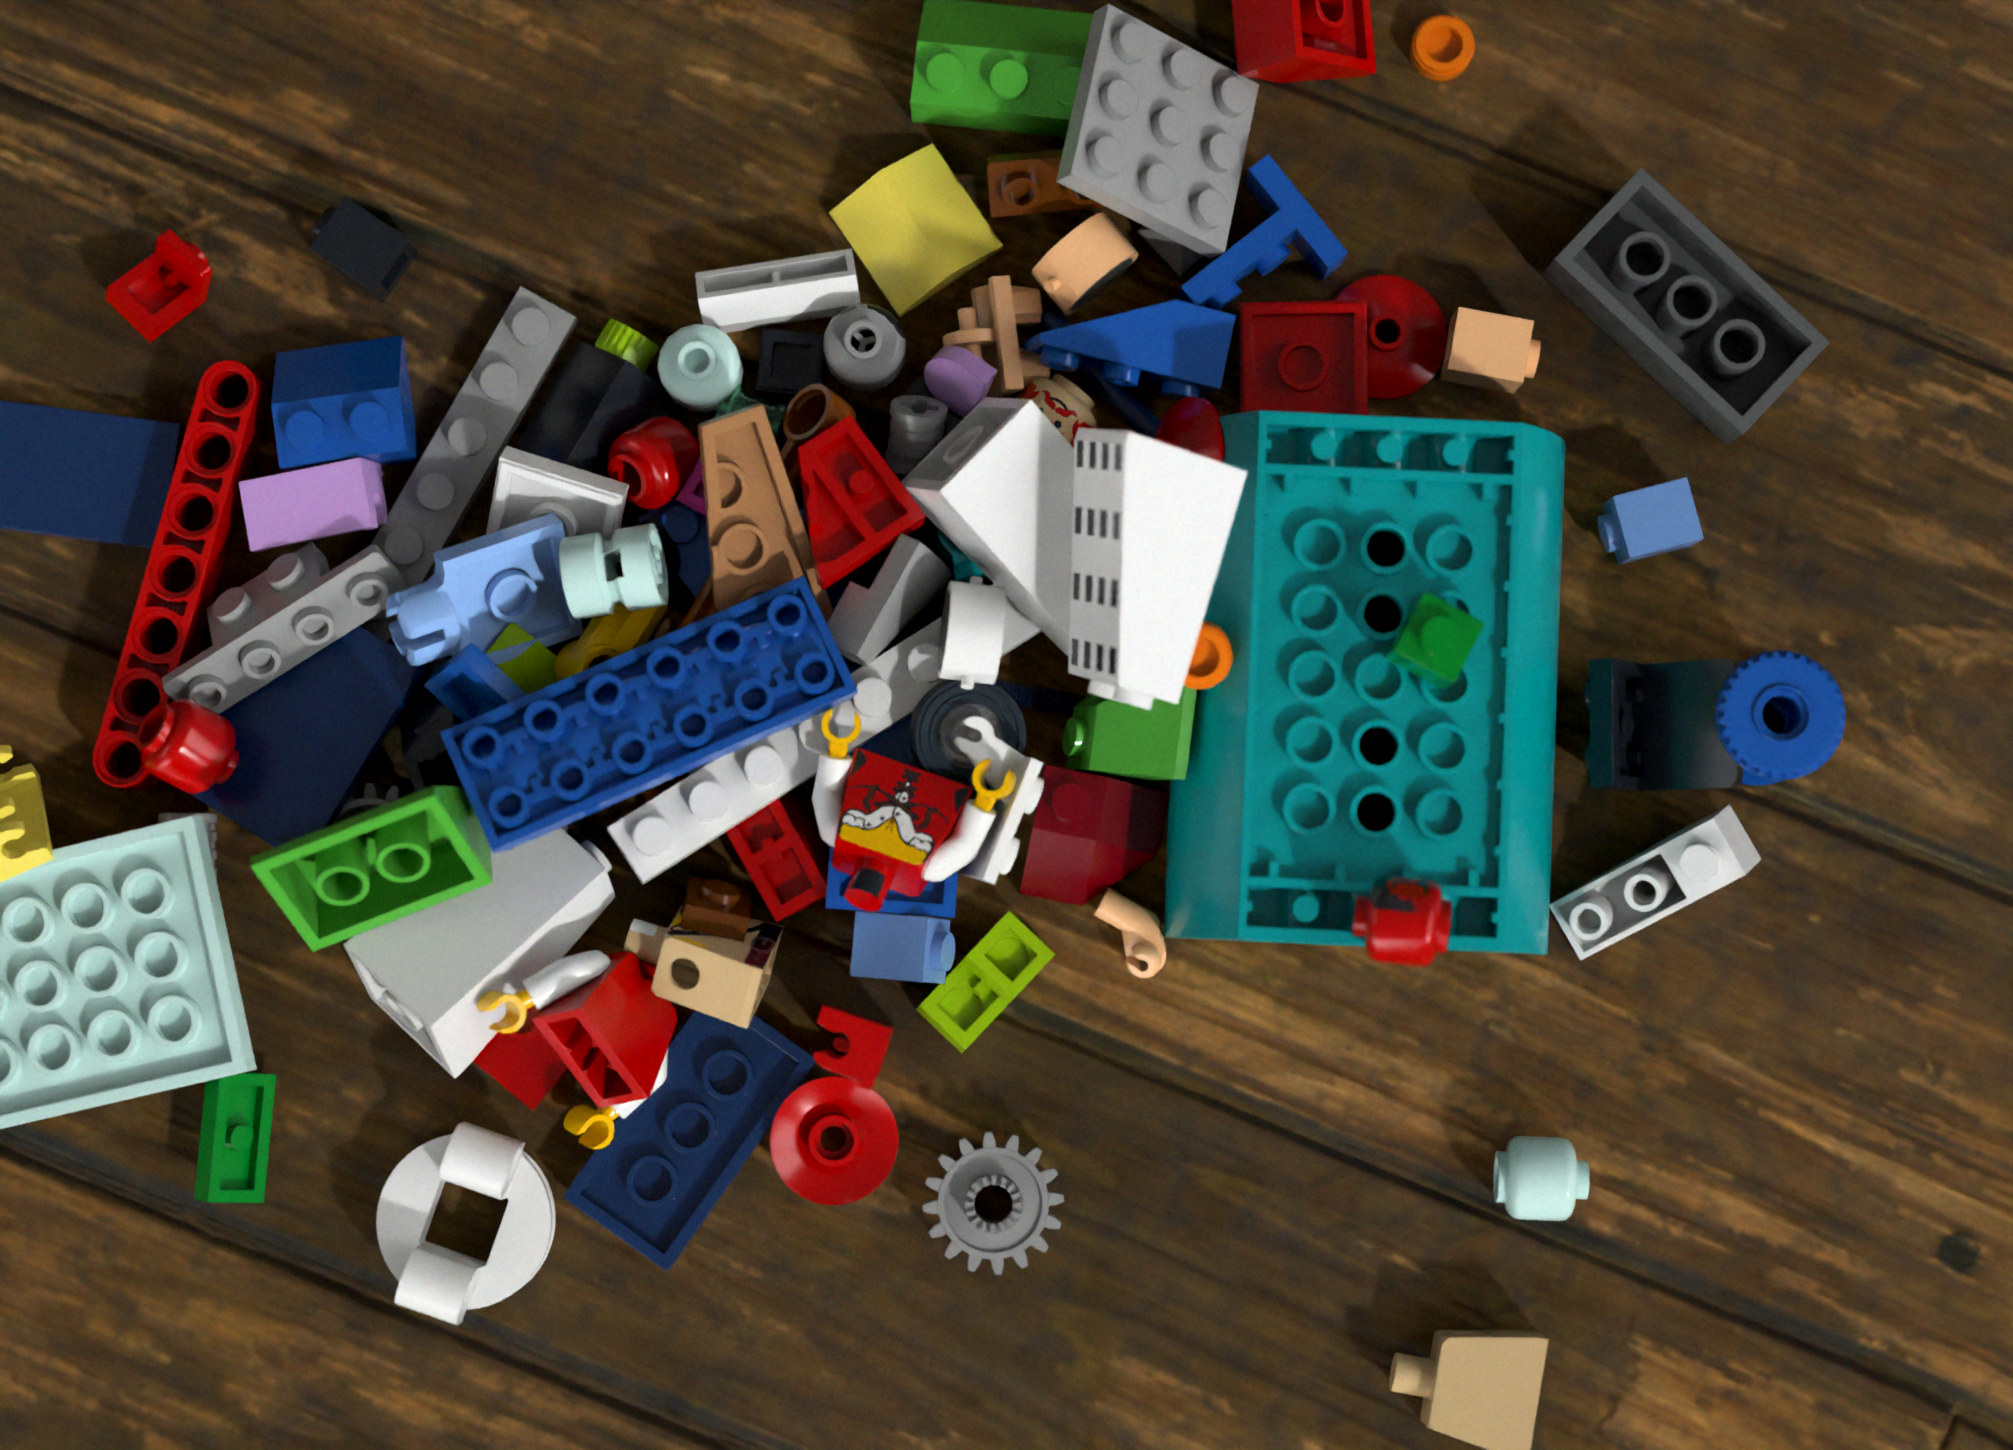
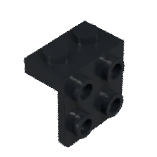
M1616 658L1590 659V677L1586 681L1584 690L1585 702L1590 711V741L1585 749V765L1590 774V788L1629 793L1727 789L1739 786L1743 780V768L1726 752L1718 736L1715 723V707L1720 688L1739 663L1731 659L1641 664Z

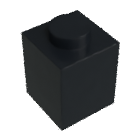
M346 196L337 208L330 206L319 217L311 233V237L315 240L309 247L321 262L381 303L386 300L419 253L408 238Z

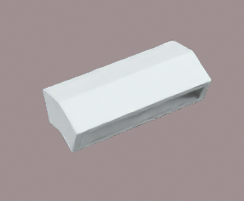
M852 248L695 273L697 297L703 325L714 326L724 333L832 317L846 307L861 303Z

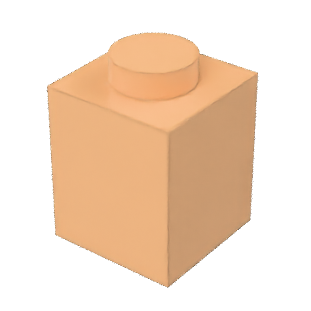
M1458 307L1450 318L1446 350L1439 380L1514 394L1523 384L1524 377L1533 378L1537 369L1541 342L1531 339L1534 320Z

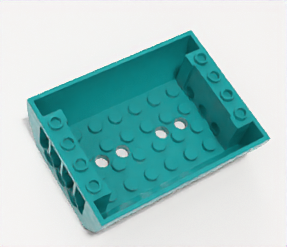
M1261 410L1220 416L1219 419L1225 439L1224 464L1245 470L1247 475L1203 620L1218 625L1228 636L1232 649V664L1228 674L1221 682L1210 688L1197 689L1186 780H1170L1164 938L1365 947V937L1353 936L1357 895L1370 897L1373 884L1381 876H1393L1435 882L1442 891V898L1453 900L1447 951L1548 955L1565 441L1551 431L1519 422ZM1385 531L1392 533L1401 542L1403 554L1397 565L1381 567L1373 563L1369 558L1367 541L1376 532ZM1425 591L1485 623L1455 682L1444 690L1384 659L1415 600ZM1375 597H1385L1396 603L1400 611V621L1394 631L1379 633L1367 625L1364 618V609L1369 600ZM1380 728L1391 734L1395 742V753L1390 762L1385 765H1373L1362 757L1359 750V741L1366 730ZM1367 794L1382 795L1392 806V821L1386 829L1380 832L1365 829L1357 819V805L1361 798Z

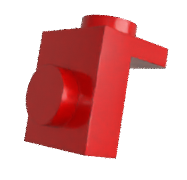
M168 228L157 236L155 252L107 287L105 300L151 343L206 302L212 270L207 258L195 244L183 241Z

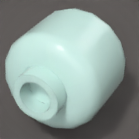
M693 324L681 327L667 338L659 352L657 368L663 387L675 403L689 411L705 413L720 409L734 398L741 387L743 366L738 349L726 333L714 326Z
M1515 1136L1509 1140L1505 1151H1496L1493 1169L1495 1202L1504 1203L1507 1213L1513 1218L1548 1221L1567 1220L1575 1208L1576 1199L1587 1200L1590 1180L1588 1161L1576 1160L1574 1146L1568 1139L1561 1137Z

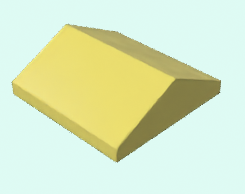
M933 143L879 170L829 212V216L899 318L1003 248V244Z

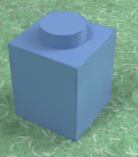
M1687 477L1613 496L1602 504L1604 515H1600L1597 518L1602 545L1607 553L1615 552L1618 565L1691 547L1704 539Z
M856 911L850 976L945 984L946 971L951 969L955 958V939L953 934L950 933L951 920Z

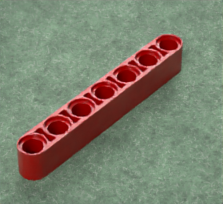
M223 360L214 363L205 371L199 383L93 751L92 763L96 774L104 783L112 787L131 791H143L153 787L160 781L159 778L148 773L144 769L143 764H141L138 772L128 778H124L121 775L117 766L120 752L128 745H136L139 728L147 716H141L137 712L135 696L141 687L154 683L160 693L159 704L164 703L168 705L174 700L164 691L162 678L199 654L208 622L206 608L213 604L242 504L238 482L249 479L270 404V393L265 382L247 366L237 361ZM246 380L248 395L245 401L237 407L224 408L222 394L225 387L233 381ZM228 440L231 452L227 463L214 470L207 469L205 453L208 447L216 441ZM203 500L210 501L213 507V517L210 523L204 529L191 531L187 522L191 507ZM191 561L195 568V579L192 585L185 591L174 592L170 585V574L173 568L179 563ZM173 622L178 632L177 642L169 652L158 654L152 644L153 634L161 624Z

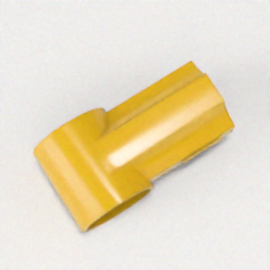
M618 603L614 614L593 617L579 640L566 644L558 653L554 663L556 681H561L588 669L590 662L595 657L598 658L600 664L646 644L669 607L665 605L629 611L622 603Z

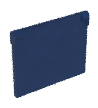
M361 626L356 627L219 714L228 719L234 727L236 733L234 749L239 753L237 766L224 783H214L207 790L190 795L274 848L332 826L419 684L428 666L425 664L411 666L406 658L407 654L402 656L395 646Z

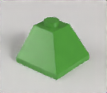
M1183 686L1178 704L1154 698L1151 710L1094 694L1088 695L1074 707L1073 717L1068 719L1064 728L1062 748L1064 754L1068 755L1066 769L1134 781L1186 780L1197 689Z

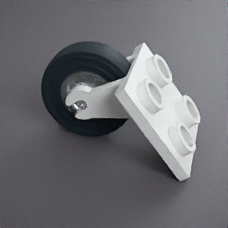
M947 680L929 690L917 704L909 726L910 750L919 769L972 787V794L978 793L973 785L972 775L974 769L985 759L993 760L992 766L985 776V785L990 791H995L1003 785L1009 770L1015 773L1016 786L1013 792L1004 799H997L992 807L997 814L976 858L958 870L959 874L995 885L999 873L1006 875L1016 859L1020 840L1015 838L1014 835L1023 813L1030 815L1040 799L1044 779L1038 777L1043 762L1023 755L1026 744L1025 721L1019 706L1008 692L995 683L992 685L974 682V688L966 690L961 688V681Z

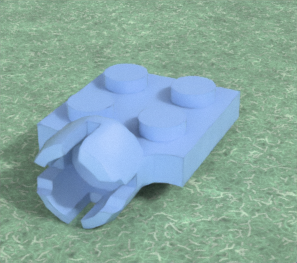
M549 513L433 552L435 561L434 574L426 582L394 592L386 600V616L390 617L398 614V619L389 624V630L402 656L407 654L406 658L411 666H421L449 655L454 656L472 642L495 665L517 658L536 641L548 647L582 635L581 619L575 620L572 616L562 584L559 547L561 539L565 538L563 522L555 514ZM513 622L535 638L486 653L506 627Z

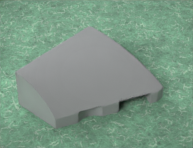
M901 533L871 588L867 589L850 581L828 620L827 626L840 653L850 661L867 667L900 631L947 587L953 577L949 568L920 541Z

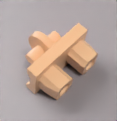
M1010 275L992 276L988 279L989 284L971 290L973 307L957 310L960 331L948 333L942 337L943 347L958 346L967 349L998 370L986 397L1008 398L1022 390L1032 379L1037 377L1049 379L1050 368L1040 364L1041 355L1023 351V348H1019L1017 328L1034 327L1041 322V297L1038 289L1011 286Z

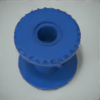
M1769 651L1739 662V665L1725 679L1716 701L1715 723L1718 736L1726 752L1743 768L1741 784L1770 785L1812 773L1831 758L1841 742L1845 729V703L1836 681L1818 662L1796 652ZM1764 707L1773 716V731L1763 721L1762 711Z

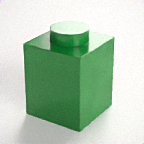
M1425 591L1415 600L1384 659L1444 690L1455 682L1485 623Z

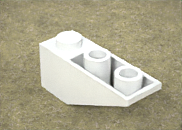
M1728 804L1550 904V909L1581 961L1745 876L1761 860V857L1732 807Z

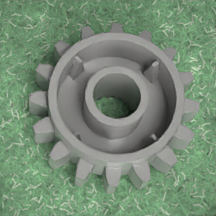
M992 1130L985 1131L983 1146L974 1148L972 1143L966 1137L959 1139L960 1151L962 1153L959 1158L954 1159L943 1152L938 1157L940 1164L947 1171L944 1177H927L925 1184L931 1189L938 1191L939 1194L938 1199H931L923 1203V1212L939 1214L940 1221L929 1229V1234L931 1238L948 1235L951 1241L944 1254L948 1259L956 1256L961 1250L969 1254V1271L974 1272L980 1265L982 1258L991 1259L994 1274L1000 1275L1004 1267V1258L1013 1257L1015 1262L1023 1269L1028 1266L1026 1248L1032 1245L1044 1253L1049 1248L1045 1238L1040 1234L1043 1228L1060 1229L1061 1220L1048 1213L1049 1206L1064 1202V1194L1058 1191H1048L1046 1184L1051 1182L1058 1175L1055 1167L1038 1169L1035 1164L1042 1154V1150L1038 1146L1030 1149L1025 1155L1019 1152V1135L1012 1133L1006 1145L1001 1146L996 1145ZM1000 1185L1010 1193L1012 1206L1005 1216L999 1219H988L977 1211L974 1201L978 1191L983 1187Z

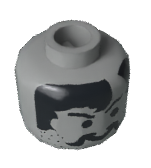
M858 303L842 309L831 319L824 332L823 351L830 372L840 384L854 391L872 392L888 386L899 376L905 364L907 346L901 324L890 311L876 304ZM855 341L860 344L858 351L852 346V343ZM874 345L871 350L865 352L867 346Z

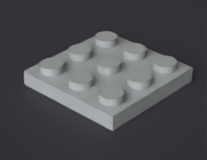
M1108 3L1093 13L1056 182L1209 259L1220 255L1226 250L1259 84L1238 75L1237 72Z

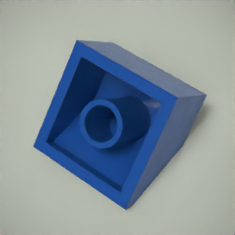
M403 336L279 352L276 354L271 407L279 468L285 472L359 457L381 463V467L418 462L420 460Z

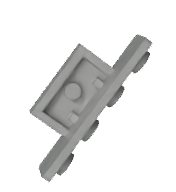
M311 541L294 553H287L278 557L266 571L240 587L226 590L216 599L214 604L207 607L206 613L213 646L162 678L163 689L173 700L180 698L193 700L219 715L385 610L386 600L394 592L409 588V583L375 545L367 547L330 571L327 558Z

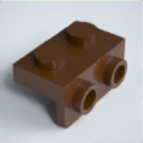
M1063 148L985 155L991 218L1104 208L1106 206L1056 182Z

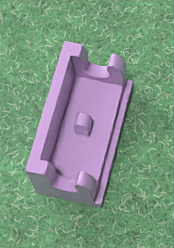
M359 457L238 482L250 551L257 553L271 548L355 531L376 529L380 525L387 524V507L381 478L383 476L381 463Z

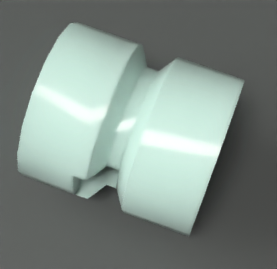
M653 523L615 529L611 540H606L600 532L561 539L559 561L562 584L568 607L575 620L614 614L618 603H622L629 611L667 605L669 583L665 554L658 530ZM621 562L624 577H618L616 563Z

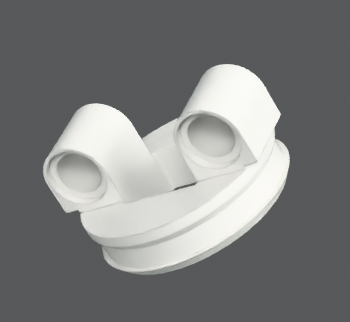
M461 1122L457 1125L453 1134L438 1137L422 1144L398 1163L381 1192L376 1215L377 1238L381 1253L390 1271L399 1281L395 1295V1304L454 1325H459L463 1321L466 1310L482 1308L500 1302L517 1292L534 1277L544 1263L551 1248L556 1225V1211L552 1191L544 1173L537 1163L523 1151L525 1142L467 1122ZM445 1181L499 1200L508 1199V1204L487 1262L426 1241L425 1238Z

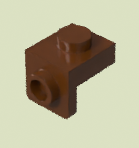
M689 876L682 903L680 928L744 942L750 920L752 891L738 888L731 883L721 880H704Z

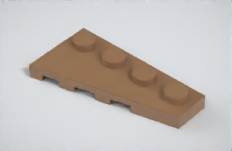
M757 403L698 424L715 614L804 576L827 624L833 609L826 588L822 590L817 584L810 541L763 404Z

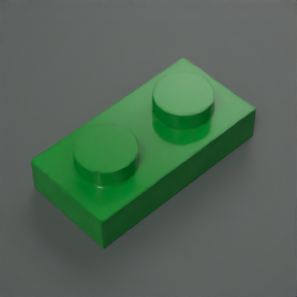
M244 1072L206 1081L194 1200L218 1203H264L276 1074Z

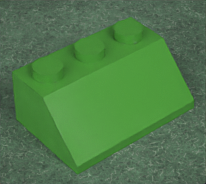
M924 0L917 38L910 101L912 122L1066 138L1093 14L964 0Z
M432 786L250 857V867L312 952L493 883L490 845L472 804L461 786Z

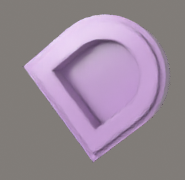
M946 346L940 349L926 364L924 379L931 394L964 419L986 397L998 370L967 349L958 346Z

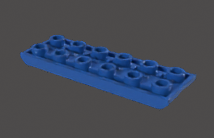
M801 576L440 732L490 848L493 853H497L527 843L821 714L830 708L839 706L858 694V689L805 577Z

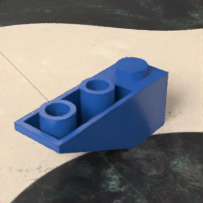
M1175 299L1039 333L1025 341L1023 351L1041 355V365L1060 371L1076 372L1078 365L1100 370V379L1110 384L1137 387L1138 381L1159 385L1161 386L1160 395L1179 401L1185 397H1202L1220 390L1236 315Z

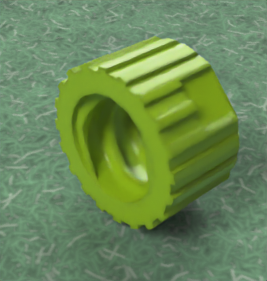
M609 319L595 343V347L626 359L643 372L646 371L659 349L655 343L644 335L614 319Z

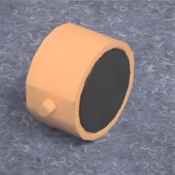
M1100 212L1078 225L1054 245L1032 269V276L1065 315H1071L1094 300L1113 284L1137 259L1138 252L1104 212Z

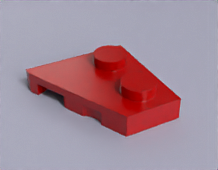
M851 415L797 448L796 463L816 581L822 590L896 543L901 533L907 536L924 524L926 518L924 512Z

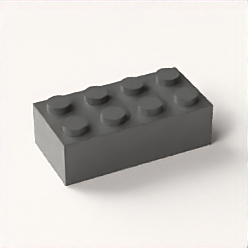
M1642 167L1557 255L1542 274L1725 446H1728L1742 436L1830 343L1828 339Z

